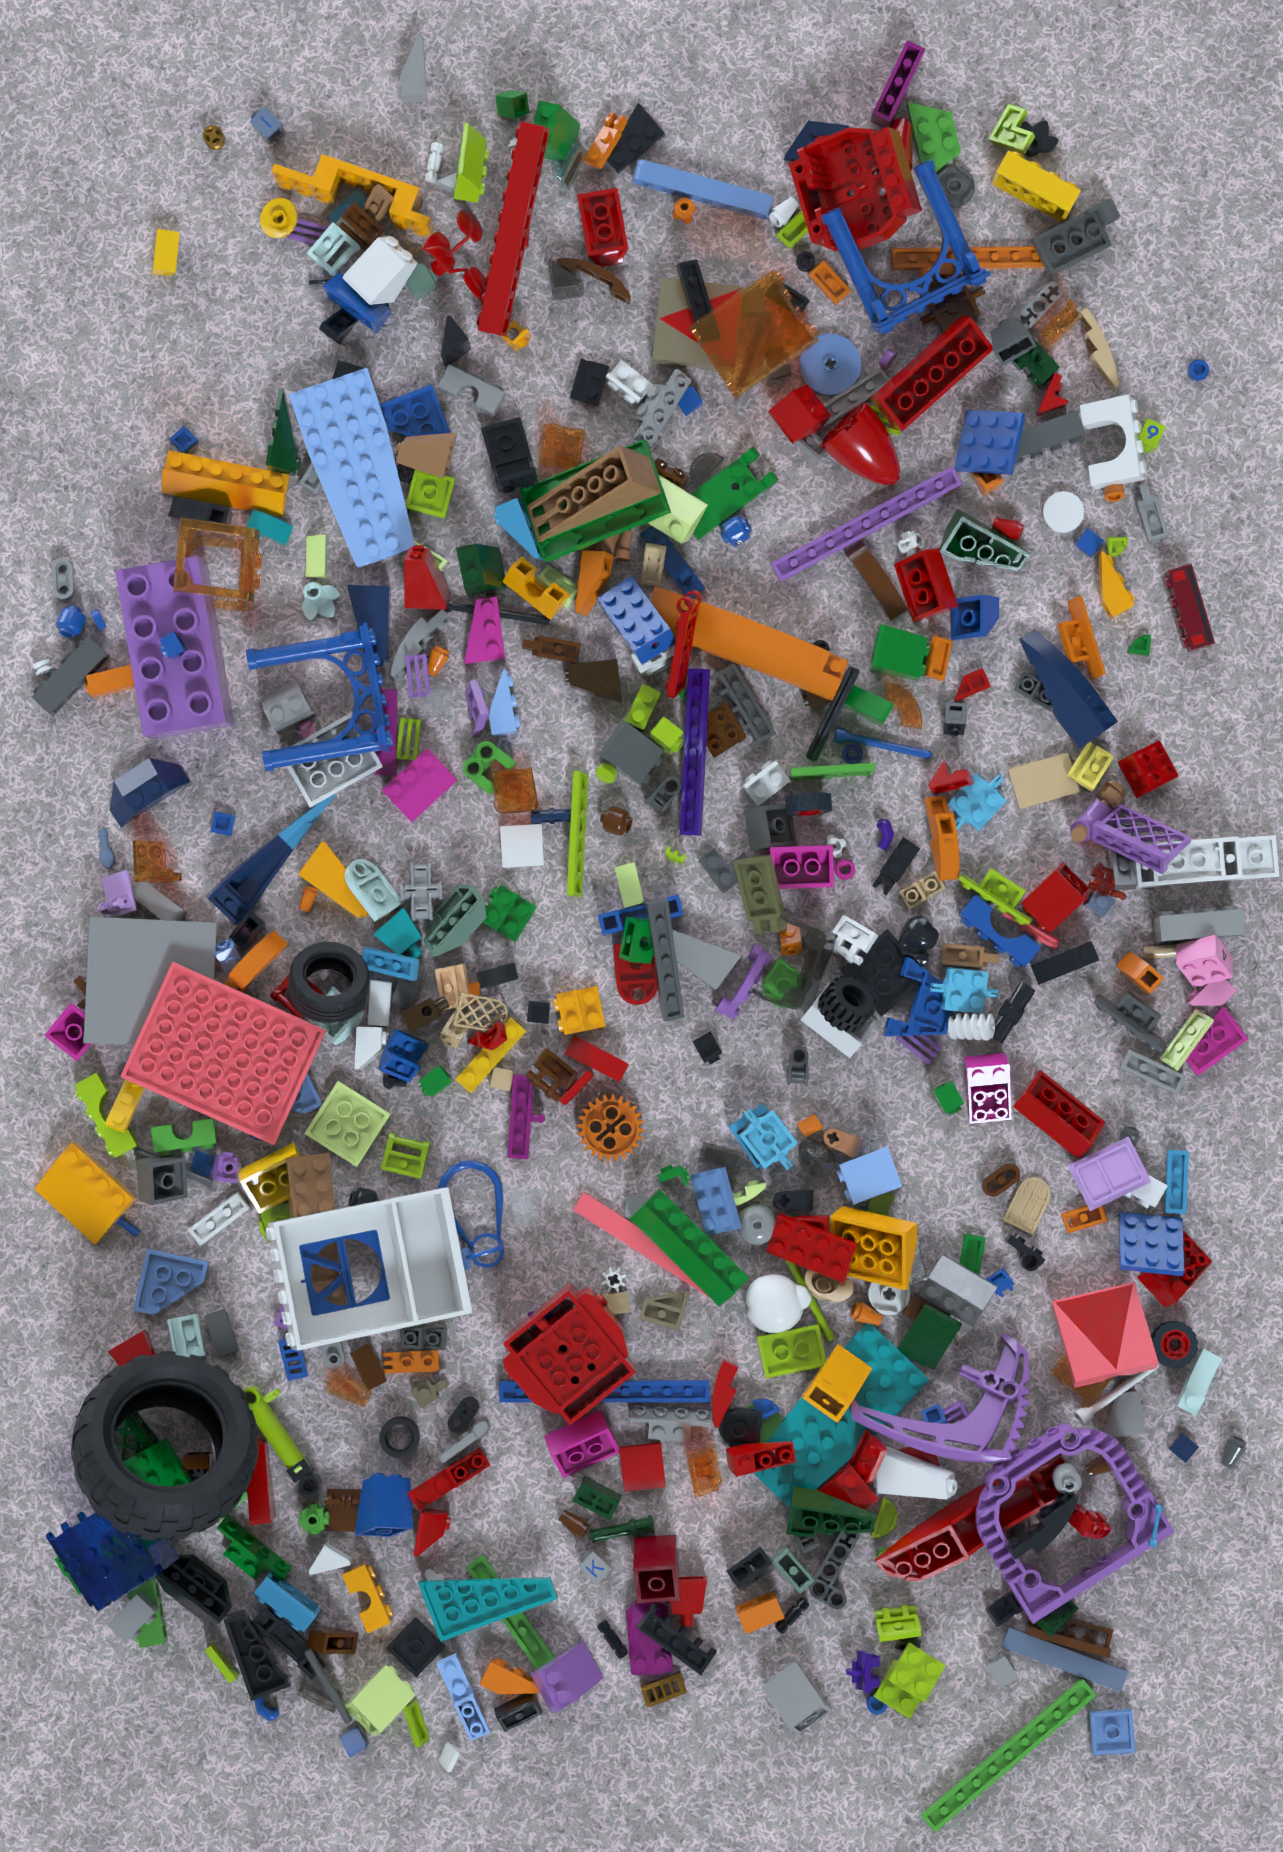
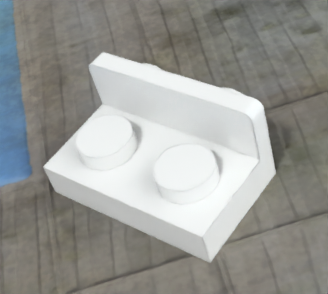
M622 360L610 374L606 375L607 386L615 392L619 390L623 393V398L630 404L635 403L639 405L646 397L649 389L654 386Z
M768 761L760 767L762 771L759 774L755 775L752 773L744 780L746 784L743 785V788L757 807L791 782L777 761L773 763Z

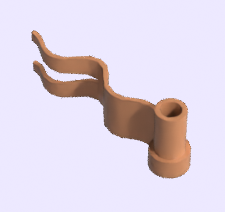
M627 530L624 533L608 537L582 550L605 551L614 554L615 560L629 562L633 532Z

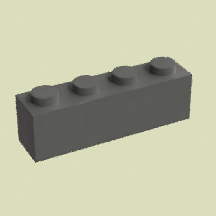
M1076 410L1024 429L1015 466L1023 463V459L1028 457L1036 459L1043 455L1042 452L1048 450L1055 452L1062 449L1064 444L1070 443V445H1075L1081 442V438L1084 437L1086 432L1078 411Z
M89 637L80 640L76 645L77 649L72 654L66 655L62 660L63 664L58 669L52 670L47 677L48 680L44 684L38 685L33 691L34 695L31 698L53 717L84 685V682L87 681L86 675L94 674L110 657Z

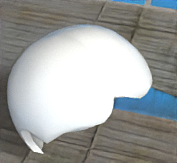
M772 1274L759 1277L749 1285L746 1291L747 1316L755 1327L764 1332H784L791 1329L800 1320L803 1310L811 1303V1292L805 1286L796 1285L790 1278L783 1275Z

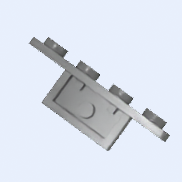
M679 369L673 371L665 386L654 384L649 389L643 404L637 409L634 419L641 423V426L634 435V440L637 442L641 440L647 441L649 448L652 447L691 383V379Z
M630 1405L628 1421L649 1423L648 1440L690 1442L691 1426L712 1427L713 1415L711 1410Z

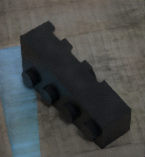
M243 1609L226 1615L223 1621L250 1700L253 1701L290 1687L291 1680L257 1628L251 1623L252 1620Z

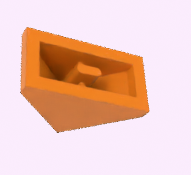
M970 473L982 497L1000 488L1004 482L1000 474Z

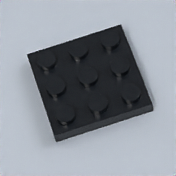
M888 929L877 937L868 953L861 951L858 954L863 958V962L860 965L848 962L840 969L846 977L851 976L855 980H860L862 984L867 986L868 990L872 991V996L876 1000L875 1011L880 1017L919 985V981L900 975L905 957L898 950L899 941Z

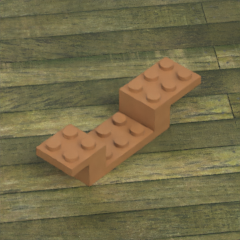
M329 1153L286 1158L291 1200H288L290 1219L335 1210ZM332 1242L322 1248L318 1256L338 1263L336 1242ZM312 1264L311 1282L317 1293H320L340 1275V1272L317 1264ZM344 1283L326 1298L328 1302L336 1305H347Z

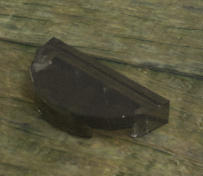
M709 452L701 454L694 459L689 475L695 489L724 460V457L717 453Z

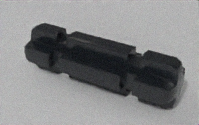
M803 1597L796 1602V1606L793 1605L784 1615V1619L779 1620L775 1624L776 1630L781 1634H784L788 1626H791L802 1615V1611L809 1607L808 1601Z
M605 1619L597 1625V1628L601 1633H604V1638L612 1650L615 1649L617 1657L622 1659L628 1654V1650L624 1645L622 1646V1641L615 1631L610 1628L611 1625Z

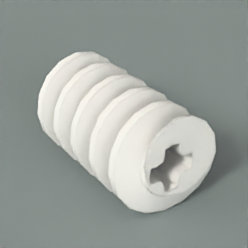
M960 1013L956 1014L955 1019L953 1016L949 1018L948 1032L951 1039L959 1038L964 1040L967 1038L968 1040L983 1039L988 1041L994 1036L995 1023L992 1014L988 1015L987 1020L985 1014H981L978 1020L977 1014H973L970 1019L968 1013H965L963 1019Z

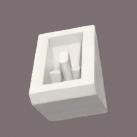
M326 1542L311 1566L309 1575L349 1566L353 1562L352 1557Z

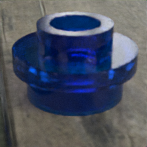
M856 744L847 745L842 752L843 760L848 764H858L863 758L861 747ZM851 750L857 753L855 758L849 756Z

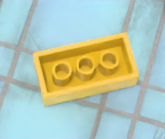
M1008 150L996 171L992 185L1055 220L1064 223L1081 192L1078 186L1072 182L1061 180L1060 176L1054 172L1043 170L1041 165L1036 162H1029L1023 159L1024 157L1020 153Z

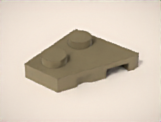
M690 1291L645 1298L639 1320L679 1331Z

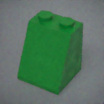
M538 100L533 124L550 128L544 159L572 164L580 123L559 104Z
M880 624L869 671L918 681L920 676H924L926 664H923L924 656L929 654L930 644H927L928 638Z

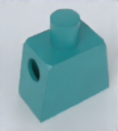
M404 908L374 933L379 940L396 954L403 955L407 951L412 958L417 959L424 953L417 945V942L423 937Z

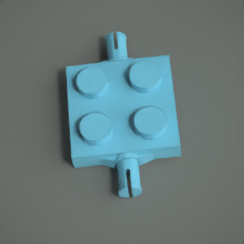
M975 773L973 775L974 784L962 787L950 800L948 805L958 816L955 820L957 830L966 823L979 832L1007 802L996 789L1004 781L1003 777L1000 778V775L997 774L989 783Z
M947 967L946 978L943 984L931 983L930 985L932 986L930 987L931 992L942 993L941 1009L983 1013L986 997L997 998L999 996L995 994L999 993L998 989L987 988L989 972Z
M749 1108L743 1114L751 1124L739 1135L764 1169L777 1161H780L786 1170L790 1169L785 1161L790 1167L793 1164L786 1155L798 1142L773 1110L757 1118L751 1108Z

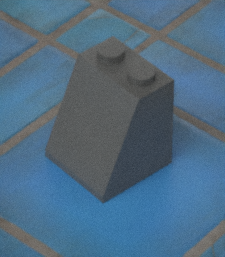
M625 720L621 721L599 753L600 759L612 765L617 771L639 786L642 783L647 784L653 776L650 772L654 766L659 767L665 759L662 756L664 754L663 749Z

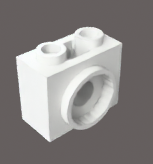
M672 645L643 665H641L634 654H631V660L640 677L645 675L650 677L672 665L675 648Z

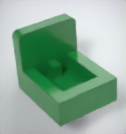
M672 1165L660 1169V1174H657L660 1183L679 1175L684 1186H688L687 1181L691 1180L687 1168L682 1169L681 1165L675 1168Z

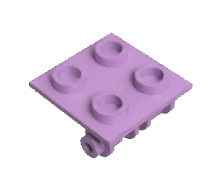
M128 870L102 878L106 902L99 904V913L103 915L109 914L110 918H115L136 911Z

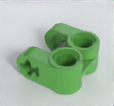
M484 741L477 746L469 759L464 762L463 771L472 782L491 796L497 787L483 776L484 772L495 760L509 771L517 763L493 743ZM484 748L492 749L490 757H482L481 752ZM471 764L479 765V771L476 774L469 773L468 768Z

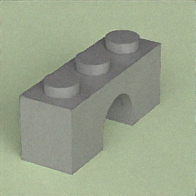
M449 364L438 385L439 391L458 400L464 390H475L479 394L475 403L476 410L492 418H495L505 398L502 387L494 383L492 385L485 383V379L477 374L473 376L467 374L466 369L459 365L454 367Z

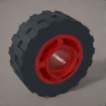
M808 792L785 797L787 815L811 816L832 811L831 793Z
M1167 1321L1159 1324L1160 1326L1156 1327L1154 1332L1151 1333L1158 1362L1171 1368L1184 1367V1365L1191 1363V1360L1196 1356V1352H1198V1339H1196L1197 1335L1191 1330L1192 1328L1178 1321ZM1175 1338L1178 1341V1347L1172 1350L1169 1343Z

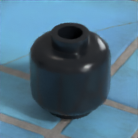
M362 1187L357 1188L356 1191L351 1192L348 1207L379 1201L377 1192Z

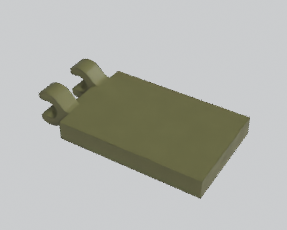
M771 855L733 861L747 920L753 921L755 934H764V932L770 931V928L772 933H778L780 930L787 929L786 922L781 918L785 916V911Z

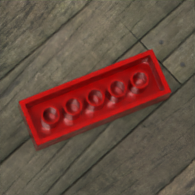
M961 316L870 399L893 429L904 431L991 353L993 347L970 316Z

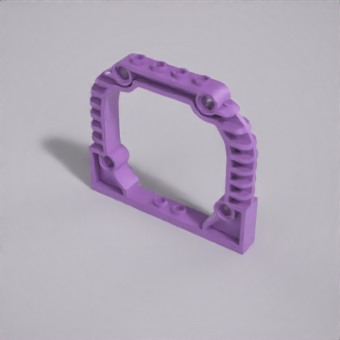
M1068 1423L1053 1426L1043 1436L1029 1441L1028 1445L1024 1448L1013 1451L1010 1454L1011 1460L996 1462L983 1477L986 1487H984L979 1496L975 1513L978 1534L1024 1613L1033 1624L1151 1548L1148 1541L1152 1538L1156 1517L1155 1506L1158 1503L1145 1485L1123 1446L1114 1437L1101 1430L1089 1428L1075 1429ZM1071 1433L1070 1438L1064 1440L1065 1435ZM1085 1449H1090L1099 1453L1105 1459L1125 1494L1121 1502V1508L1129 1516L1125 1532L1129 1542L1109 1555L1101 1556L1098 1562L1083 1568L1078 1575L1059 1586L1054 1580L1041 1578L1040 1573L1032 1564H1021L1019 1559L1015 1560L1005 1548L1009 1545V1542L1004 1536L999 1523V1507L1002 1502L1013 1494L1016 1481L1060 1453L1066 1456H1073ZM995 1479H1000L997 1485L992 1486ZM1138 1504L1137 1509L1134 1510V1511H1131V1508H1132L1134 1505ZM1163 1511L1160 1513L1156 1536L1158 1543L1174 1533ZM1032 1573L1029 1579L1024 1580L1027 1574Z

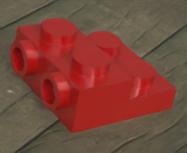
M1081 1504L1075 1506L1068 1521L1084 1537L1102 1539L1111 1531V1525L1106 1521L1107 1517L1099 1511L1093 1512Z

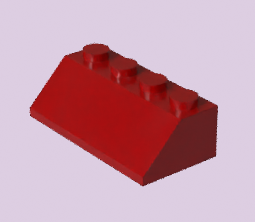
M1041 1070L1038 1071L1012 1106L1077 1159L1093 1145L1105 1124L1103 1119Z

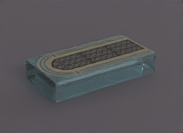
M577 142L572 144L556 175V179L567 189H570L587 154V151Z

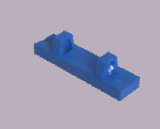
M650 526L640 534L645 543L667 544L664 569L684 596L691 590H697L700 593L705 590L701 581L665 533L654 526ZM689 594V597L694 598L696 596L694 594Z

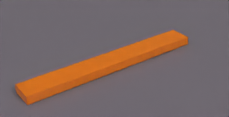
M1034 246L969 247L976 256L980 268H1044ZM948 247L945 258L956 260L951 247ZM892 248V270H919L924 267H932L939 256L941 248ZM942 263L941 266H953V264Z

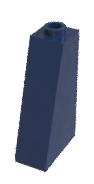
M348 585L358 631H360L359 626H363V623L366 622L369 628H373L377 644L373 645L374 652H378L380 665H377V667H381L384 663H389L390 586Z

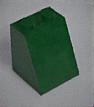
M477 543L456 547L467 597L508 588L502 582L505 578V572L499 547Z

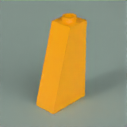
M322 841L298 875L357 918H366L369 915L345 881L346 867L330 846Z

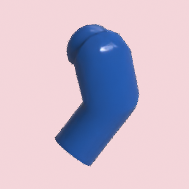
M264 1697L254 1700L258 1715L267 1721H274V1719L279 1717L278 1708L268 1707Z

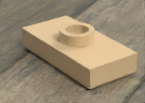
M646 543L640 584L661 587L667 546Z

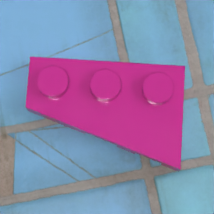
M497 597L476 599L464 664L505 659Z
M1224 1006L1220 1008L1213 1018L1214 1022L1185 1060L1196 1076H1199L1248 1040Z

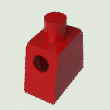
M146 1329L108 1351L119 1366L125 1365L132 1358L139 1355H156Z
M706 1576L679 1577L680 1600L670 1601L672 1614H681V1626H693L694 1614H702L707 1585Z

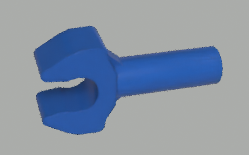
M123 1215L114 1224L120 1225L134 1237H137L140 1233V1230L124 1219Z

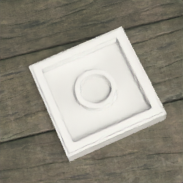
M542 824L500 826L502 868L544 866Z

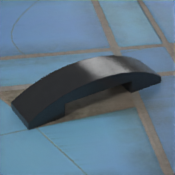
M265 1606L251 1623L263 1635L269 1636L297 1663V1667L313 1680L317 1675L304 1654L309 1649L307 1648L308 1642L285 1620ZM313 1650L322 1668H324L327 1663L318 1652Z

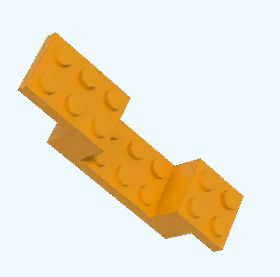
M321 154L313 177L275 163L273 165L272 174L278 187L287 191L290 188L298 191L299 195L309 197V195L317 197V200L324 204L329 202L335 204L343 181L349 187H362L365 192L370 194L373 188L380 184L394 197L389 209V215L395 228L403 231L406 229L412 230L415 235L420 237L430 236L433 233L431 217L418 213L423 199L420 188L324 154Z

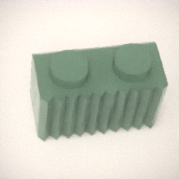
M787 1546L780 1548L770 1558L771 1562L799 1594L814 1582L813 1576Z

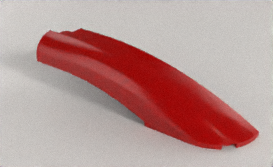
M1061 1453L1016 1481L1013 1494L1002 1502L999 1507V1523L1003 1532L1037 1513L1043 1506L1050 1505L1061 1494L1056 1490L1052 1480L1054 1469L1058 1465L1066 1463ZM995 1479L992 1486L997 1485L1000 1479ZM984 1483L939 1510L900 1538L875 1559L878 1567L893 1578L898 1577L905 1579V1581H921L970 1559V1555L984 1546L977 1531L975 1515L979 1496L984 1487H986Z

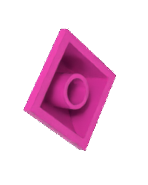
M72 1003L67 1006L44 1034L46 1038L76 1061L80 1059L92 1044L83 1043L85 1013Z

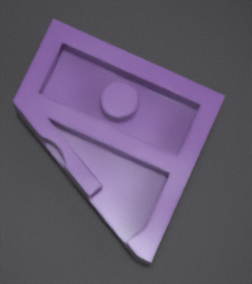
M478 680L469 681L465 693L469 719H474L475 721L473 731H471L472 738L481 736L486 719L490 715L489 706L484 701V691L480 688Z

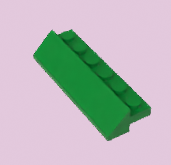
M660 1189L629 1218L719 1307L731 1298L749 1279Z

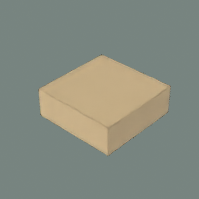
M494 1067L490 1087L511 1091L515 1071Z

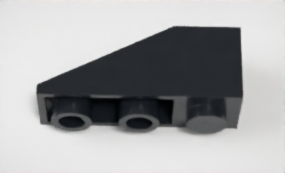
M174 496L168 517L228 533L233 513L225 507Z

